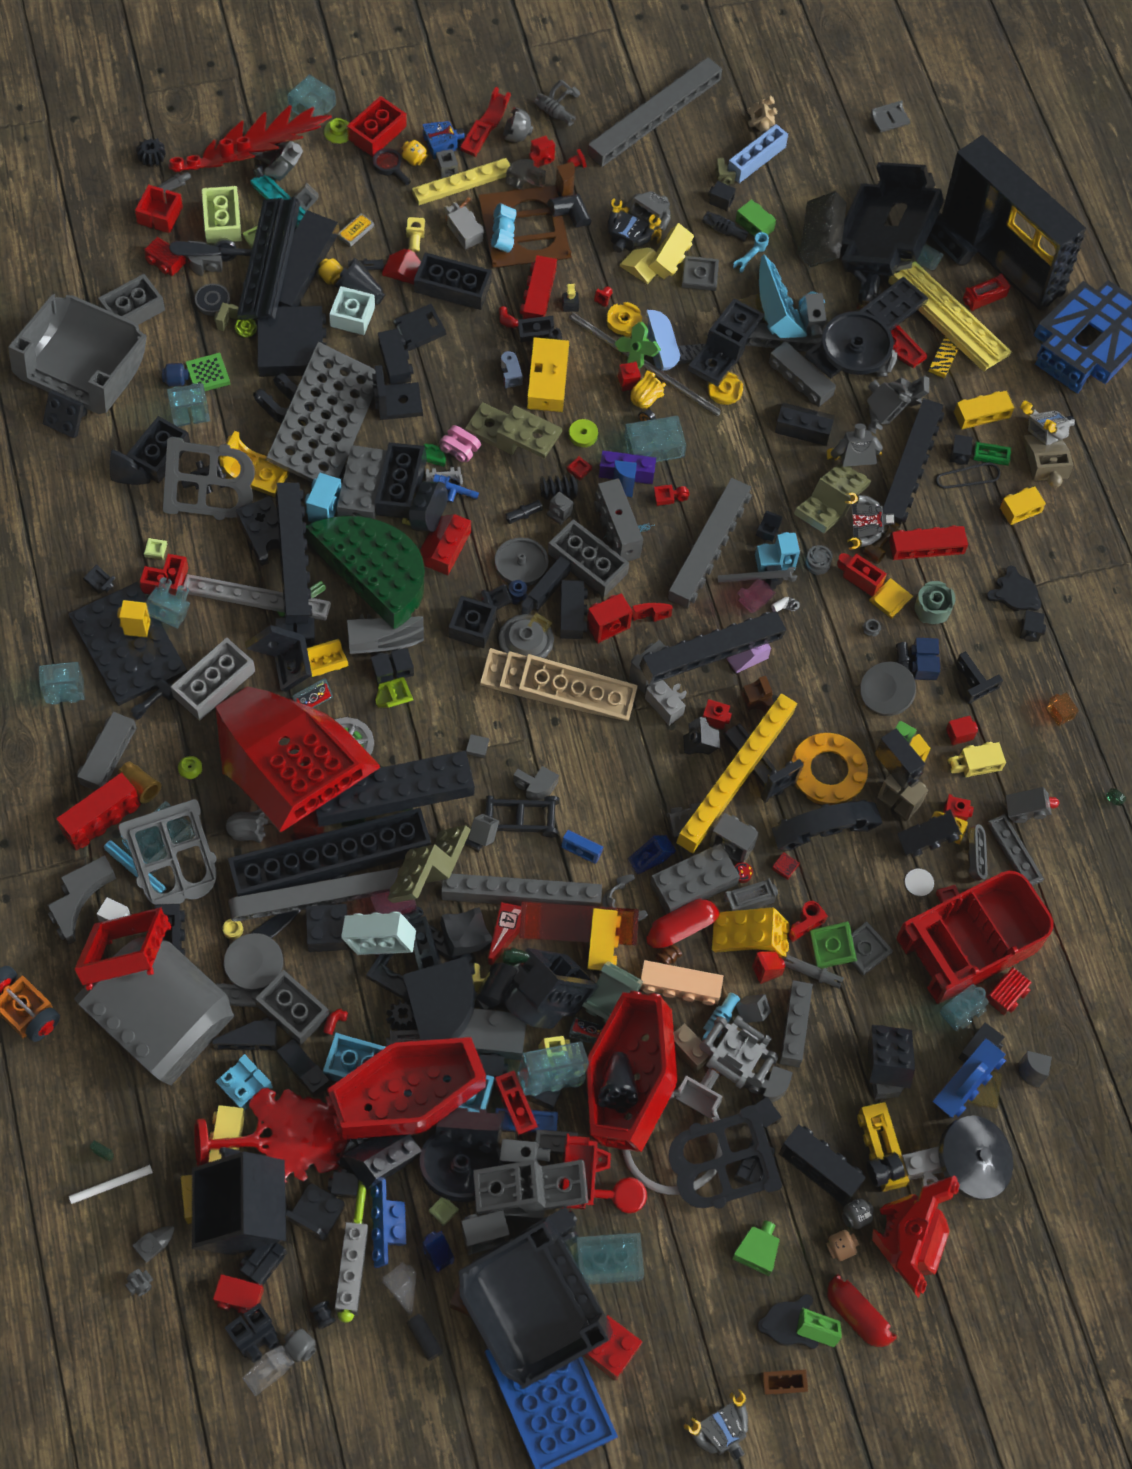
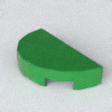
M423 444L427 455L426 462L445 467L446 457L441 449L433 444Z

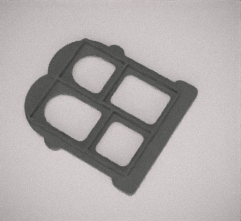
M169 437L167 440L163 511L168 514H177L179 511L213 515L217 520H223L225 517H237L236 509L251 504L253 500V491L250 486L255 476L253 462L246 453L231 448L228 444L211 446L188 443L178 437ZM180 451L209 454V475L203 476L179 472ZM219 456L233 457L239 462L241 471L236 478L226 479L217 476ZM179 480L199 484L197 504L177 501V483ZM213 484L233 488L239 498L237 505L227 509L207 506V485Z
M196 799L118 825L121 837L127 840L138 874L136 884L139 888L143 889L147 899L154 905L181 904L186 898H201L215 884L216 868L214 863H216V856L213 852H210L198 816L201 810ZM188 816L195 833L194 838L173 844L167 829V822ZM157 826L167 856L164 859L145 864L135 833ZM193 846L199 847L206 867L205 877L200 882L191 883L184 878L176 856L177 852ZM170 866L175 877L174 888L165 894L157 893L151 886L148 874L153 870Z

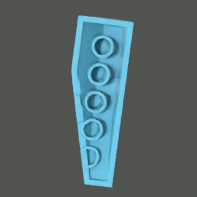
M762 255L759 271V289L762 308L765 313L764 318L769 324L767 326L772 334L776 333L780 338L806 337L807 333L798 310L793 309L792 305L794 302L787 295L788 291L781 282L782 279L775 265L765 255Z

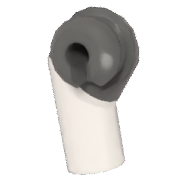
M784 597L771 605L774 612H778L781 609L796 611L800 607V603L797 600L789 597Z

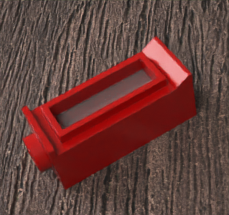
M1001 273L997 277L970 288L967 287L963 300L973 311L1007 297L1011 286Z

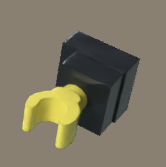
M567 284V293L562 294L563 312L579 311L578 292H575V284Z

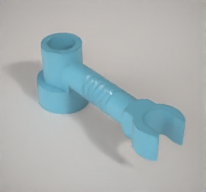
M764 232L757 233L754 247L743 258L736 260L733 268L741 265L740 273L743 272L747 263L758 251H765L769 241L768 235Z

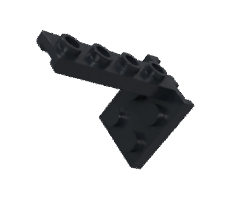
M740 723L723 732L724 737L737 753L750 737ZM763 755L752 773L764 787L760 797L764 803L768 802L769 798L775 794L778 796L783 793L784 789L790 785L792 787L796 785L804 766L800 759L795 762L789 761L783 766V769L777 771L768 758Z

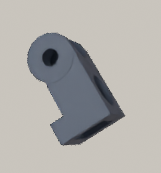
M511 351L504 352L501 356V368L505 372L503 373L504 387L510 388L522 385L523 375L516 354Z

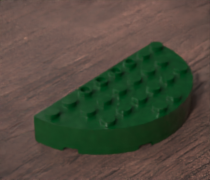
M362 516L331 517L306 525L305 539H307V544L394 630L409 620L414 610L418 609L423 598L425 570L419 549L406 534L385 522Z

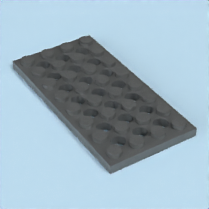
M318 342L266 461L312 483L314 479L318 478L319 473L339 478L349 455L350 447L355 441L374 396L372 373H375V369ZM323 363H330L332 368H326ZM340 370H345L348 376H342ZM318 376L323 377L326 382H325V383L319 382V381L317 380V377H318ZM356 378H361L364 384L357 383ZM334 384L340 385L341 388H342V390H341V391L336 390V389L333 387V385H334ZM311 391H317L319 397L312 396ZM350 392H355L358 398H352ZM327 399H333L336 402V404H329L327 402ZM310 405L313 411H307L304 406ZM343 407H350L352 413H347ZM321 413L328 414L330 419H323ZM298 420H304L307 423V425L301 426L298 423ZM337 421H343L346 427H340ZM314 428H321L323 434L316 433ZM297 434L300 440H294L291 435ZM332 435L338 436L339 439H340V441H339V442L333 441V440L331 439V436H332ZM308 442H314L317 448L309 447ZM285 449H291L294 455L286 454ZM325 450L332 451L333 456H327ZM302 457H308L311 463L303 462ZM318 465H325L327 471H321Z

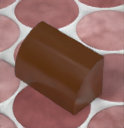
M573 162L559 165L556 168L555 185L559 197L573 195L575 176Z
M806 1369L760 1373L764 1395L808 1392Z

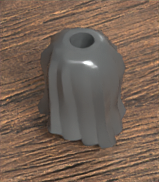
M260 808L252 812H236L228 818L226 830L234 840H254L261 843L262 838L266 834L263 832V825L268 824V819L264 818L265 814Z

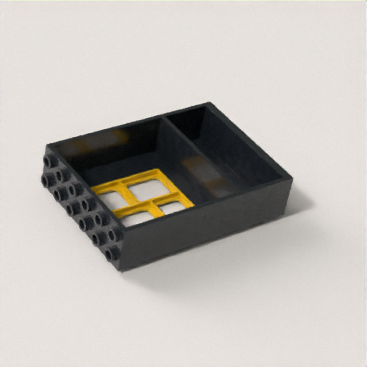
M981 135L956 154L942 215L1000 274L1002 273L1004 278L1040 310L1045 306L1048 307L1054 299L1060 298L1065 294L1066 286L1070 281V274L1073 272V266L1077 260V254L1081 249V242L1085 237L1086 227L990 140ZM1016 212L1036 229L1033 240L1014 223ZM1041 236L1054 246V256L1049 255L1039 246Z

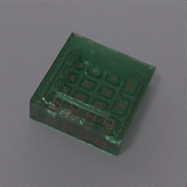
M93 1140L90 1145L92 1152L108 1162L111 1161L114 1157L112 1150Z

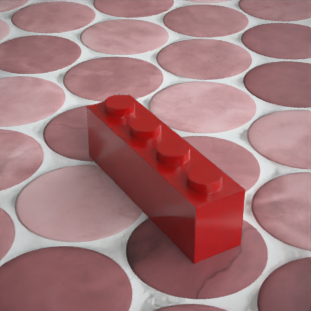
M537 255L535 262L531 263L530 272H532V276H528L527 280L529 289H525L524 300L526 301L525 304L521 305L520 314H523V319L546 316L557 268V259Z
M956 525L946 528L933 527L931 529L918 528L911 531L898 530L892 532L889 541L893 560L965 554L968 547L964 526Z

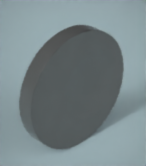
M513 538L504 542L498 548L495 555V569L500 578L508 584L515 580H521L527 586L539 582L547 573L548 554L541 544L532 539Z
M896 662L876 664L866 672L861 682V696L865 705L872 712L882 716H894L904 712L912 704L916 695V683L912 673L905 666Z
M257 933L237 938L228 947L224 957V967L229 980L236 987L251 992L264 990L282 972L284 965L279 945L272 938Z

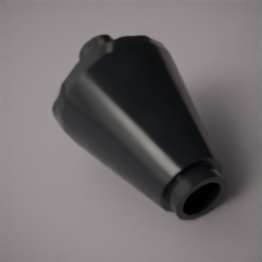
M356 258L351 261L348 269L345 267L339 275L341 278L335 284V287L338 289L342 286L373 294L377 306L386 295L364 265Z
M615 1052L608 1061L598 1091V1105L615 1109L618 1113H626L628 1108L638 1103L639 1093L627 1054Z

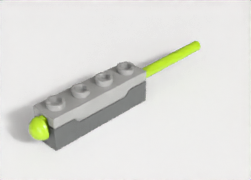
M360 1180L358 1183L354 1222H346L335 1305L339 1320L345 1323L350 1322L354 1315H358L368 1237V1225L362 1224L366 1188Z

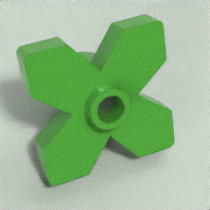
M638 322L632 327V339L621 337L615 342L620 352H630L627 363L637 362L639 369L644 365V356L654 357L661 351L656 341H649L647 339L648 329L643 322Z

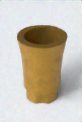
M130 761L126 762L118 771V775L122 772L134 786L141 803H148L153 800L161 789L159 781L149 776L138 765H134Z

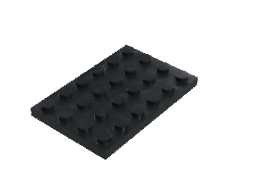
M137 582L69 613L73 625L118 706L156 689V684L161 679L170 682L187 673L184 663ZM123 600L146 603L150 617L147 637L124 635L123 628L120 627V619L117 617L118 608L122 607Z

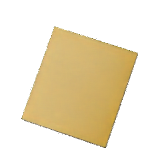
M890 578L869 601L892 619L913 598V595Z

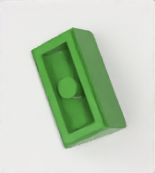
M802 1308L797 1334L835 1347L842 1338L841 1322Z

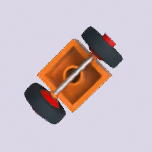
M1 967L0 1016L22 1038L27 1036L33 1042L40 1041L56 1027L60 1020L59 1013L53 1008L51 1002L23 975L16 981L17 973L12 967Z

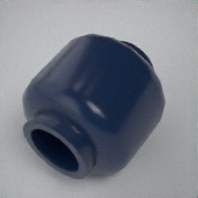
M168 363L165 368H162V380L169 387L184 386L185 380H189V371L185 369L182 363Z

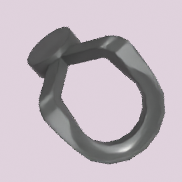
M559 80L552 87L549 97L559 103L566 94H572L578 98L580 92L575 87L571 88L563 80ZM561 85H564L568 90L555 100V91Z

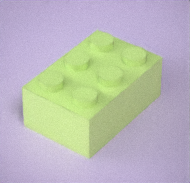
M237 186L202 188L207 244L215 243L222 238L230 239L233 242L242 241Z

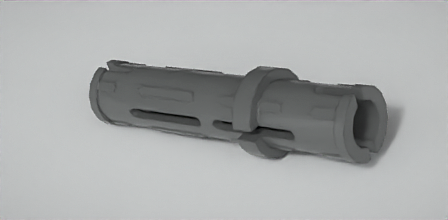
M789 954L787 955L786 960L793 962V964L785 961V967L819 980V983L824 982L840 989L841 984L834 980L842 983L844 977L828 972L826 968L821 969Z

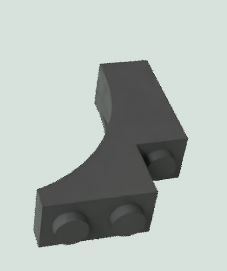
M105 855L61 877L64 883L61 885V888L66 896L48 905L51 912L47 914L53 924L57 922L59 926L57 932L61 940L66 939L68 945L76 941V923L86 901L102 886L116 879L114 871Z

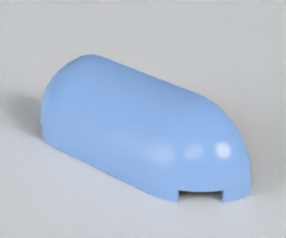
M647 310L645 317H648L647 339L649 341H656L661 348V351L653 357L655 366L662 371L669 370L680 359L671 323L663 313Z

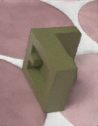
M717 158L715 167L717 181L726 185H734L736 172L728 171L724 158Z

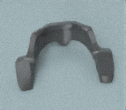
M634 874L617 878V885L607 890L602 898L605 910L618 911L617 916H621V919H630L632 923L648 916L646 910L638 912L618 910L614 905L615 899L612 898V893L615 890L625 888L626 884L635 879Z

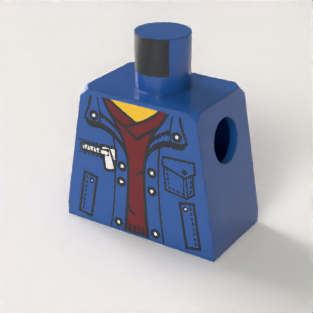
M449 121L423 124V137L433 160L436 159V152L451 149L456 151L457 140L465 138L463 129L453 130Z

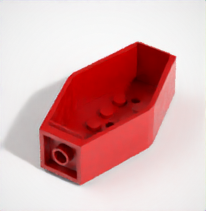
M638 991L622 992L588 1056L587 1081L590 1133L603 1147L642 1152L676 1087L677 1069L672 1010L659 994L649 993V995H642ZM644 1035H649L647 1041H642ZM615 1052L626 1053L630 1060L633 1075L640 1074V1079L635 1080L639 1101L635 1106L628 1108L626 1113H618L615 1109L598 1105V1091L608 1061ZM628 1113L632 1114L630 1120L625 1119V1116Z
M471 1037L396 1042L388 1045L328 1088L329 1096L326 1097L327 1107L330 1115L335 1114V1116H332L337 1134L341 1133L343 1139L419 1134L431 1128L486 1087V1074ZM449 1076L451 1081L446 1083L443 1081V1078ZM406 1090H410L412 1092V1095L410 1097H406L404 1095V1092ZM369 1104L372 1106V1110L366 1111L364 1107Z

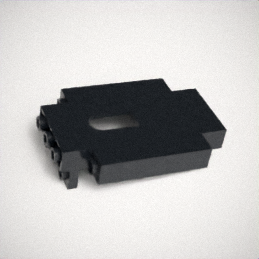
M878 162L876 166L880 179L878 184H861L833 242L836 254L843 256L842 263L845 272L854 273L858 269L864 274L894 276L900 261L917 262L944 203L942 190L934 188L933 175L928 172L926 165ZM899 203L907 205L898 226L884 225L893 206Z

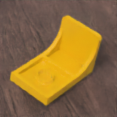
M234 431L232 436L228 437L226 444L231 448L246 453L253 462L255 476L250 485L251 488L276 498L277 483L285 482L289 471L266 461L267 456L246 447L240 440L239 432ZM229 456L218 457L220 465L224 468L222 472L227 475L226 479H234L240 474L241 467L235 458Z
M774 907L720 912L713 926L712 950L714 952L760 949L777 952L780 957L785 958L786 952L789 950L787 933L790 931L789 922Z

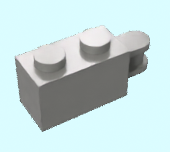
M453 202L451 206L444 207V211L448 216L447 225L465 250L483 241L484 229L481 224L477 223L474 214L471 211L469 212L466 206L460 208L456 202Z

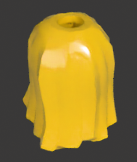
M646 371L642 380L631 390V401L637 407L648 408L659 397L664 396L663 391L666 384L657 380L653 372Z

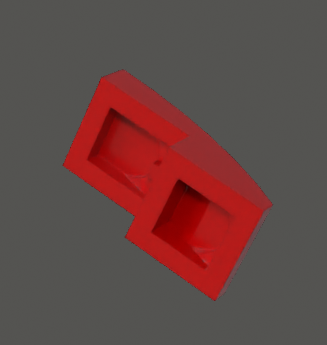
M664 603L632 606V618L636 621L651 616L653 621L656 622L671 617L673 607Z

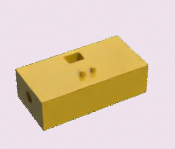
M534 338L527 409L563 412L569 341Z

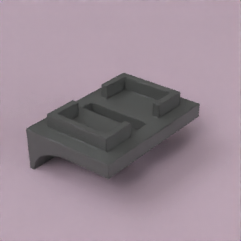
M902 100L872 109L870 116L879 132L910 124V120L904 111Z

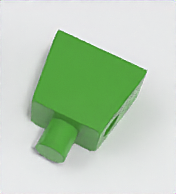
M764 1220L761 1229L752 1227L735 1252L733 1260L770 1276L779 1244V1238L772 1235L775 1225Z

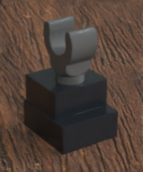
M781 565L766 566L765 572L782 570ZM789 567L787 570H791L793 573L795 567ZM797 575L765 579L768 590L776 589L777 585L782 584L783 579L790 582L796 581Z

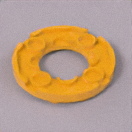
M820 733L805 739L796 748L792 761L795 762L800 759L804 766L795 786L807 796V799L821 805L830 804L831 806L851 801L863 789L868 775L867 761L861 749L850 739L839 734ZM823 752L838 754L847 763L848 774L844 781L838 784H823L812 774V760Z

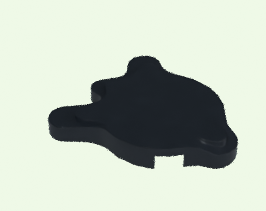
M1008 566L1006 576L997 579L996 584L1000 589L990 590L987 594L989 601L1002 602L1008 608L1019 611V609L1037 611L1042 604L1035 584L1028 578L1021 576L1015 566Z
M805 1294L796 1302H781L774 1305L766 1317L758 1322V1330L783 1346L802 1344L809 1349H816L819 1344L818 1341L797 1334L801 1309L805 1308L808 1310L813 1303V1298L809 1294Z

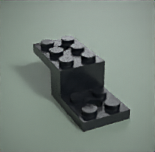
M733 299L710 328L706 344L689 364L688 371L719 386L743 355L748 338L762 322L765 314Z

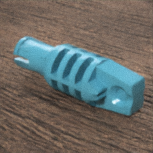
M729 992L723 1004L715 1009L703 1028L706 1030V1033L702 1040L707 1038L718 1016L724 1017L727 1023H729L732 1018L731 1012L740 1001L737 995Z

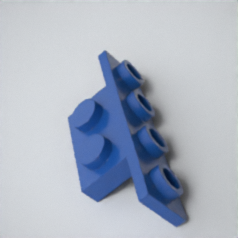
M386 1179L371 1188L372 1239L374 1246L372 1259L375 1268L388 1264V1245L403 1246L406 1244L405 1202L386 1200Z

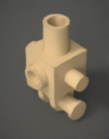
M769 96L766 100H760V104L758 102L754 103L753 107L747 109L752 119L748 122L751 128L755 126L760 131V136L775 125L774 115L777 114V110L768 107L775 103L772 96Z

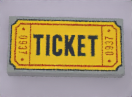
M361 213L339 232L338 238L351 247L374 227V222Z

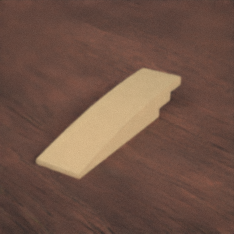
M491 648L489 649L480 682L481 686L517 696L624 721H629L638 686L528 654V656L511 651L505 653Z

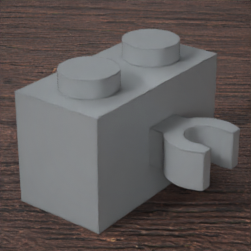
M661 680L653 683L646 689L645 699L664 721L671 725L684 715L686 705L681 699L686 697L687 692H677L680 689L679 683L674 685L672 690Z
M939 1146L902 1156L909 1180L922 1177V1187L927 1185L928 1180L933 1183L938 1181L933 1174L942 1172L939 1161Z

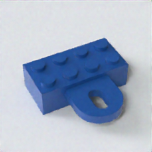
M986 1038L933 1102L952 1118L955 1115L959 1117L966 1109L964 1106L966 1101L969 1099L972 1102L979 1094L977 1088L981 1084L985 1086L993 1077L990 1074L993 1069L999 1070L1006 1060L1003 1057L1006 1054Z

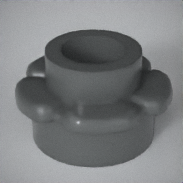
M876 619L867 620L863 624L864 633L868 636H877L879 631H881L879 621Z

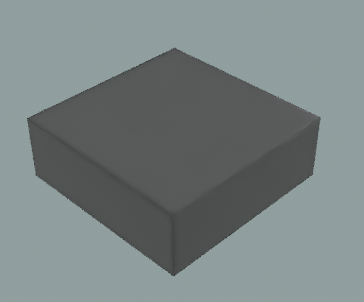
M471 734L466 753L485 758L489 738Z

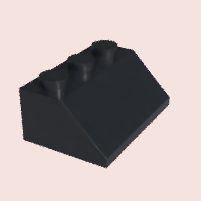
M783 402L775 433L827 446L835 415Z
M410 1134L381 1136L367 1140L342 1157L366 1190L411 1164L422 1150Z

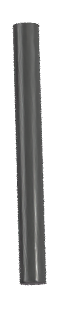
M778 570L718 575V582L792 577V571Z

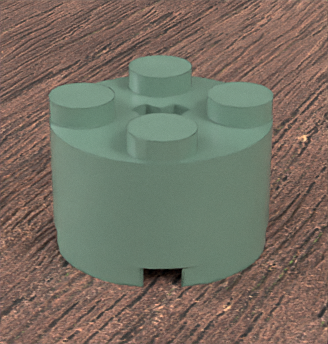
M930 581L920 589L914 608L921 622L940 624L946 622L949 618L956 598L954 591L945 586V583Z

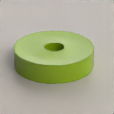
M577 420L570 426L569 438L578 447H589L597 441L598 428L590 420Z

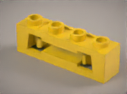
M886 1102L862 1107L859 1115H857L859 1126L864 1129L863 1140L865 1146H869L870 1149L869 1160L875 1158L883 1159L884 1154L876 1131L880 1130L882 1126L883 1131L881 1134L887 1153L896 1152L902 1161L905 1171L904 1178L896 1181L889 1179L888 1184L882 1185V1192L907 1186L909 1178Z

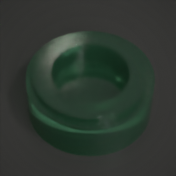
M1110 788L1106 794L1107 799L1117 806H1122L1126 801L1125 795L1117 789Z

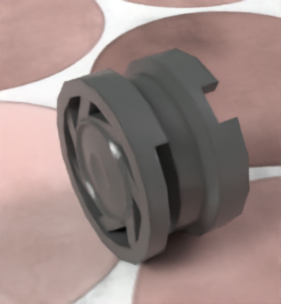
M813 546L807 553L805 560L806 568L813 574H825L831 566L833 555L825 546Z

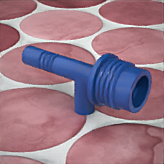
M435 474L433 481L443 482L449 490L448 502L453 503L456 492L474 499L478 498L479 492L448 482L449 476Z

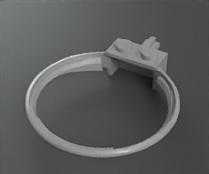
M708 1069L701 1083L686 1076L681 1086L673 1091L670 1099L677 1096L676 1099L712 1119V1122L720 1120L717 1109L722 1102V1096L711 1090L719 1074L713 1069ZM719 1141L715 1159L722 1156ZM622 1149L628 1169L644 1186L658 1193L680 1195L677 1186L660 1185L644 1176L636 1167L630 1150ZM708 1170L701 1178L694 1182V1189L697 1190L709 1182L717 1170Z

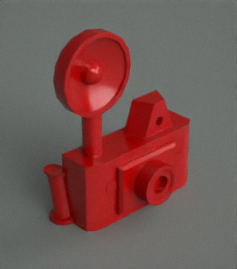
M567 1133L564 1141L563 1163L576 1160L584 1161L588 1203L568 1206L566 1208L585 1210V1205H593L594 1198L612 1199L615 1207L624 1213H635L642 1209L647 1200V1191L643 1183L636 1178H622L617 1181L613 1190L594 1189L595 1174L610 1168L611 1153L597 1148V1140L589 1139V1137L569 1136V1133ZM566 1179L561 1182V1190L569 1187V1180Z

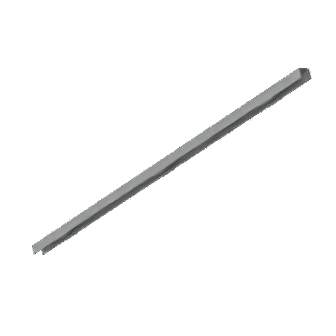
M572 312V315L569 316L571 320L618 350L615 345L616 340ZM621 352L629 357L630 352ZM644 359L642 367L653 372L656 376L718 416L721 413L719 408Z

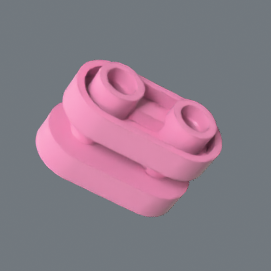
M452 425L447 431L448 435H444L439 441L441 450L455 456L460 462H468L473 456L472 452H476L481 447V442L478 438L456 425Z

